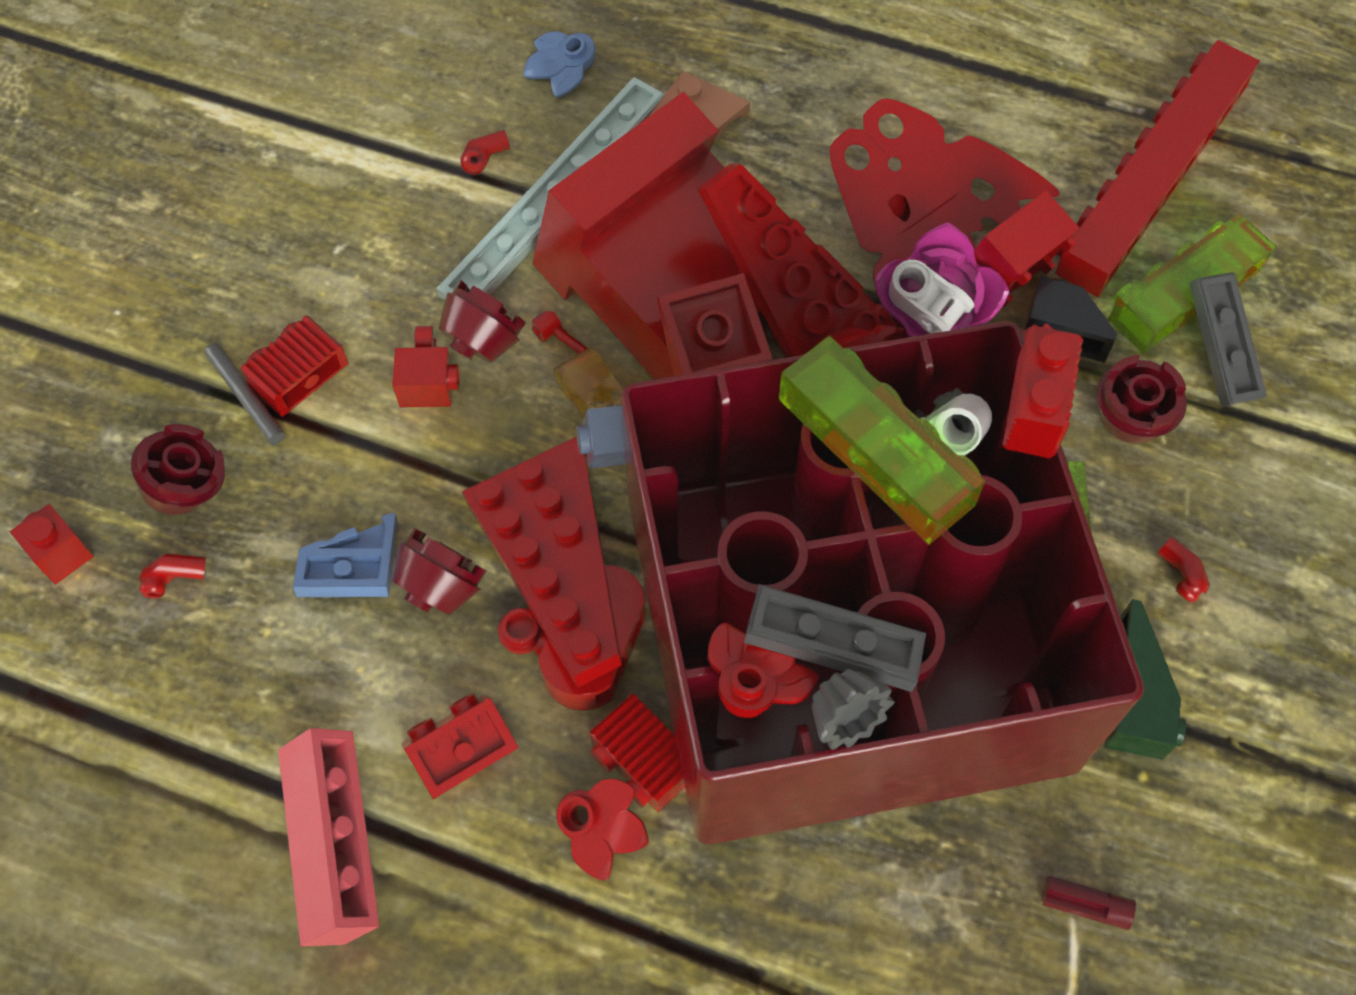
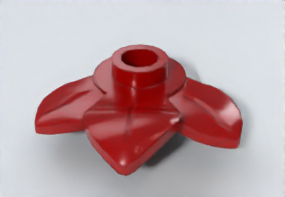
M727 622L720 624L715 629L708 646V661L720 675L718 694L725 708L732 714L742 718H752L760 715L773 703L794 705L808 698L813 692L819 675L812 669L795 663L796 658L743 643L745 633ZM741 684H749L754 686V688H747Z
M605 779L599 781L589 791L575 790L569 792L561 799L556 812L559 828L571 839L573 860L588 875L603 881L608 880L611 875L614 853L635 852L649 844L648 832L644 822L637 814L628 809L634 798L635 788L625 781ZM580 806H584L588 811L589 817L585 824L581 823L577 818V810Z

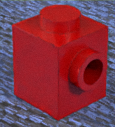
M50 503L39 511L27 515L18 526L9 531L32 561L55 585L94 557Z

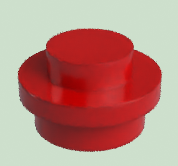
M527 608L511 610L503 616L498 625V637L501 644L506 650L515 654H527L536 650L538 640L543 632L532 611Z

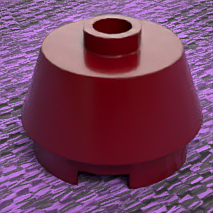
M460 280L452 293L447 292L438 329L453 340L449 346L459 354L470 360L476 355L492 363L520 341L518 335L526 323L521 317L516 315L512 320L506 315L507 310L503 308L504 304L475 286H472L470 290L467 284Z
M1141 355L1129 356L1117 362L1105 372L1097 388L1098 405L1105 428L1117 439L1133 444L1151 441L1174 430L1183 420L1187 407L1186 384L1181 374L1168 362L1163 361L1162 365H1159L1152 361L1139 360Z
M169 424L165 426L164 431L145 437L136 446L131 458L132 475L142 498L153 509L170 515L186 514L213 498L221 489L225 479L223 454L221 450L217 451L210 442L203 438L204 432L202 430L184 424Z
M414 527L406 542L400 541L392 581L408 592L404 599L428 613L433 606L451 615L481 590L478 585L487 570L475 565L473 570L470 571L468 567L472 560L442 542L429 537L423 543L422 541L426 534Z

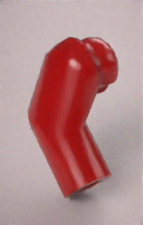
M501 130L469 140L460 159L463 170L468 174L477 175L485 169L492 154L510 149L506 132Z
M1170 537L1157 554L1181 572L1184 577L1176 585V592L1187 601L1196 602L1202 593H1207L1210 587L1203 561L1175 538Z
M170 553L161 555L142 569L138 578L141 582L139 587L140 593L147 598H160L165 594V585L176 577L203 580L206 557Z

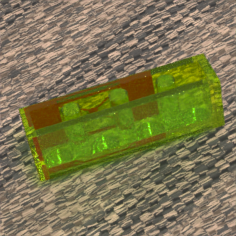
M1240 213L1226 223L1219 221L1196 244L1190 241L1182 246L1171 261L1166 264L1159 262L1146 273L1142 281L1136 285L1128 283L1123 286L1113 298L1115 305L1108 321L1144 354L1197 317L1189 282L1198 278L1235 272L1237 284L1240 287L1264 269L1277 246Z
M828 336L782 372L779 400L926 543L930 545L976 506L985 480L980 476L975 464L967 457L957 455L941 440L936 428L929 421L922 418L918 419L902 404L898 393L890 385L877 381L864 368L860 358L851 349H843Z

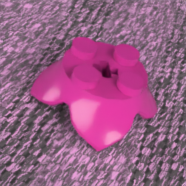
M948 222L926 232L917 241L912 255L908 259H895L881 269L874 280L875 289L882 306L904 326L909 337L929 333L916 320L896 307L890 300L889 285L896 267L904 261L918 260L925 263L927 267L947 282L962 289L972 299L974 308L969 313L964 312L950 330L980 326L987 323L996 316L1009 294L1008 286L1001 274L992 267L977 264L974 248L968 237ZM905 278L899 281L902 289L907 292L914 293L921 290L920 284L912 278ZM947 307L945 311L941 314V316H943L950 307Z

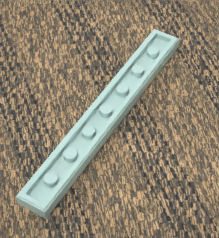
M633 77L436 288L438 297L445 300L447 292L452 293L460 280L467 284L470 290L472 286H475L491 295L537 245L549 190L644 121L665 94Z

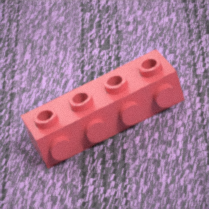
M310 728L278 749L300 947L345 945L380 927L353 731Z

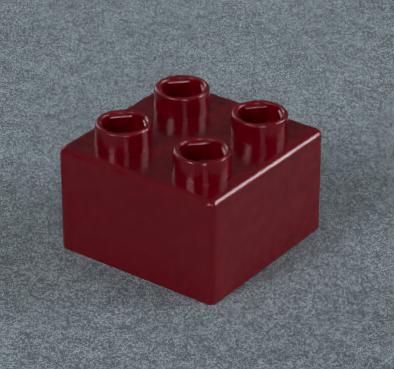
M998 322L637 382L624 388L621 394L628 502L693 831L700 842L704 844H717L1071 776L1078 773L1142 697L1144 692L1143 681L1062 446L1060 445L1056 455L1051 458L1008 450L1002 446L1018 356H1020V351L1025 341L1020 327L1015 323ZM959 388L964 394H974L988 403L992 412V422L980 443L940 474L970 504L930 538L926 539L851 467L824 438L865 406L894 431L918 407L928 416L935 407L933 401L940 394L943 395L948 391ZM885 435L853 459V461L888 469L883 464L887 451ZM857 464L902 508L895 479L888 471ZM896 476L905 509L935 485V483L929 482L915 494ZM759 584L926 633L916 686L910 692L887 685L891 689L889 697L895 703L885 712L887 720L874 726L870 737L859 738L850 748H847L843 743L833 750L830 749L827 742H821L811 708L814 703L812 696L820 690L821 683L829 681L834 673L842 674L843 672L796 658L795 663L804 665L819 675L818 682L808 698L794 705L773 703L767 710L752 718L738 717L725 708L718 694L720 675L708 661L709 642L715 629L725 622L737 627L746 634ZM741 684L747 688H754V686L749 684Z

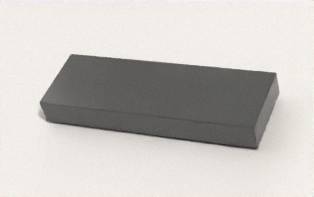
M1235 272L1198 278L1189 282L1221 407L1267 397Z
M759 584L743 643L842 672L847 669H851L854 672L860 671L883 684L912 692L918 682L926 633Z

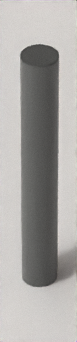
M218 343L207 346L204 351L205 355L269 443L276 445L283 441L285 433Z

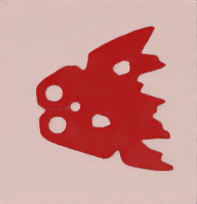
M885 98L877 101L863 115V130L854 128L845 130L833 141L829 150L833 173L859 245L868 252L882 254L881 259L873 266V280L889 262L895 259H908L912 255L917 241L926 232L948 222L968 237L975 249L971 232L983 230L982 218H990L1000 225L1021 209L1018 204L1019 200L1035 199L1045 190L1052 197L1060 195L1059 190L1038 172L981 139L968 135L956 142L946 144L944 129L937 119L924 111L894 99ZM894 114L900 118L903 124V132L899 137L891 139L881 133L878 124L883 115ZM860 145L867 150L870 159L866 168L855 170L848 166L844 155L849 146ZM892 157L898 158L901 162L900 170L892 171L888 166V160ZM981 178L994 187L995 194L989 200H980L971 192L973 179ZM955 194H957V197H955L954 199H952L951 201H949L948 203H946L945 205H943L942 207H940L939 209H937L936 211H934L932 214H930L929 216H927L926 218H924L923 220H921L920 222H918L917 224H915L914 226H912L911 228H909L911 225H913L914 223H916L918 220H920L921 218H923L925 215H927L928 213H930L931 211H933L935 208H937L938 206H940L942 203H944L945 201H947L948 199H950L952 196H954ZM894 195L903 196L907 200L910 208V217L906 222L894 215L888 205V202ZM892 317L898 327L904 328L897 319Z

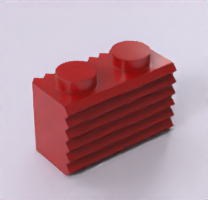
M304 315L301 321L287 325L275 342H270L268 347L254 351L248 357L246 363L242 364L241 370L252 390L272 407L280 417H284L349 363L342 345L309 315Z
M1039 326L1029 327L1017 361L1002 445L1006 449L1045 458H1051L1056 455L1070 426L1069 419L1072 415L1070 411L1073 407L1072 401L1075 396L1073 392L1076 388L1075 382L1078 378L1076 374L1081 359L1079 355L1084 341L1080 335Z
M632 693L589 732L591 743L594 746L590 750L593 758L608 773L615 768L627 780L626 783L635 788L633 800L640 807L643 808L649 803L659 812L685 788L675 735L635 694Z

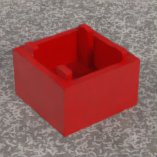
M1047 190L986 234L974 249L977 264L992 267L1005 280L1009 294L1003 307L1013 300L1010 293L1019 286L1027 284L1032 276L1040 270L1045 274L1051 272L1055 268V263L1052 259L1061 249L1067 253L1076 244L1072 237L1080 228Z

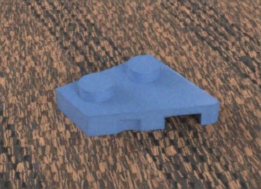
M396 513L381 516L382 524L357 533L355 527L338 533L330 540H320L299 548L293 583L296 597H389L398 531Z

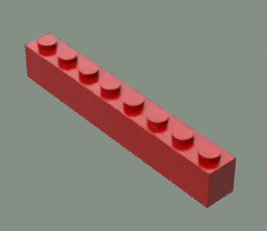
M1219 40L1215 42L1208 53L1203 51L1199 53L1190 68L1189 73L1192 74L1190 78L1183 76L1171 95V98L1174 100L1171 103L1164 101L1153 119L1155 126L1153 128L1146 126L1141 132L1134 146L1137 149L1134 154L1127 152L1115 171V174L1118 175L1114 181L1109 178L1105 181L1096 197V201H1098L1096 207L1093 208L1088 205L1077 222L1080 229L1072 237L1076 243L1075 246L1067 253L1061 249L1057 254L1061 259L1055 272L1056 275L1076 286L1083 287L1088 293L1098 298L1244 93L1260 60Z

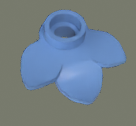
M560 31L545 33L534 41L538 52L533 53L527 60L523 74L526 79L551 78L552 91L557 99L573 91L583 81L584 70L588 69L595 60L596 46L592 38L584 33H575L569 36Z

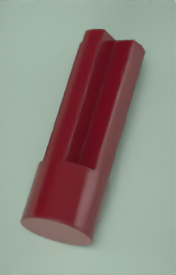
M1047 877L1045 889L1042 893L1043 906L1121 929L1130 930L1135 917V900L1056 877Z

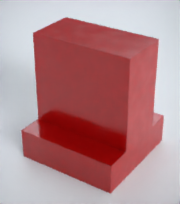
M684 91L549 190L532 262L535 268L564 300L577 292L654 380L674 376L657 297L742 274L697 190L725 168L710 152L719 130ZM751 292L762 325L766 319Z

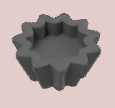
M851 669L845 670L842 674L834 673L829 681L821 683L820 690L812 696L814 703L811 706L818 737L821 742H827L830 749L833 750L843 743L847 748H850L859 738L870 737L874 726L887 720L885 712L895 703L889 697L891 693L890 687L860 671L854 672Z

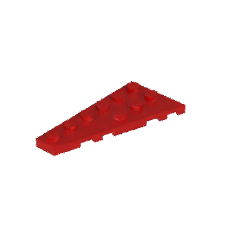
M730 163L697 189L741 273H744L749 289L786 358L815 353L813 341L848 327L872 331L875 327L884 324L896 327V332L887 335L884 341L909 337L905 328L898 327L889 318L890 313L881 304H875L863 292V286L822 245L815 244L804 233L806 229L796 219L790 218L776 204V198L742 164Z
M577 437L462 491L467 506L577 688L621 666L622 662L611 608L610 592L605 573L604 557L586 454L579 453Z

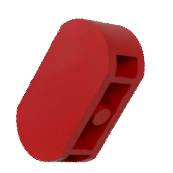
M604 565L618 638L621 666L577 688L544 631L538 640L535 655L539 656V665L544 685L556 702L569 709L578 711L593 710L606 705L613 699L647 618L645 609L646 599L641 584L630 572L617 566Z

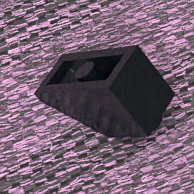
M1041 276L1024 330L1034 324L1043 327V325L1048 323L1054 330L1078 334L1084 340L1079 356L1105 363L1117 336V332L1083 287L1069 284L1061 279H1050Z

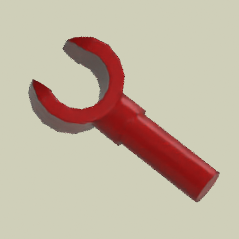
M545 311L532 320V331L541 342H545L552 336H555L580 356H584L588 351V347L567 333L554 312Z

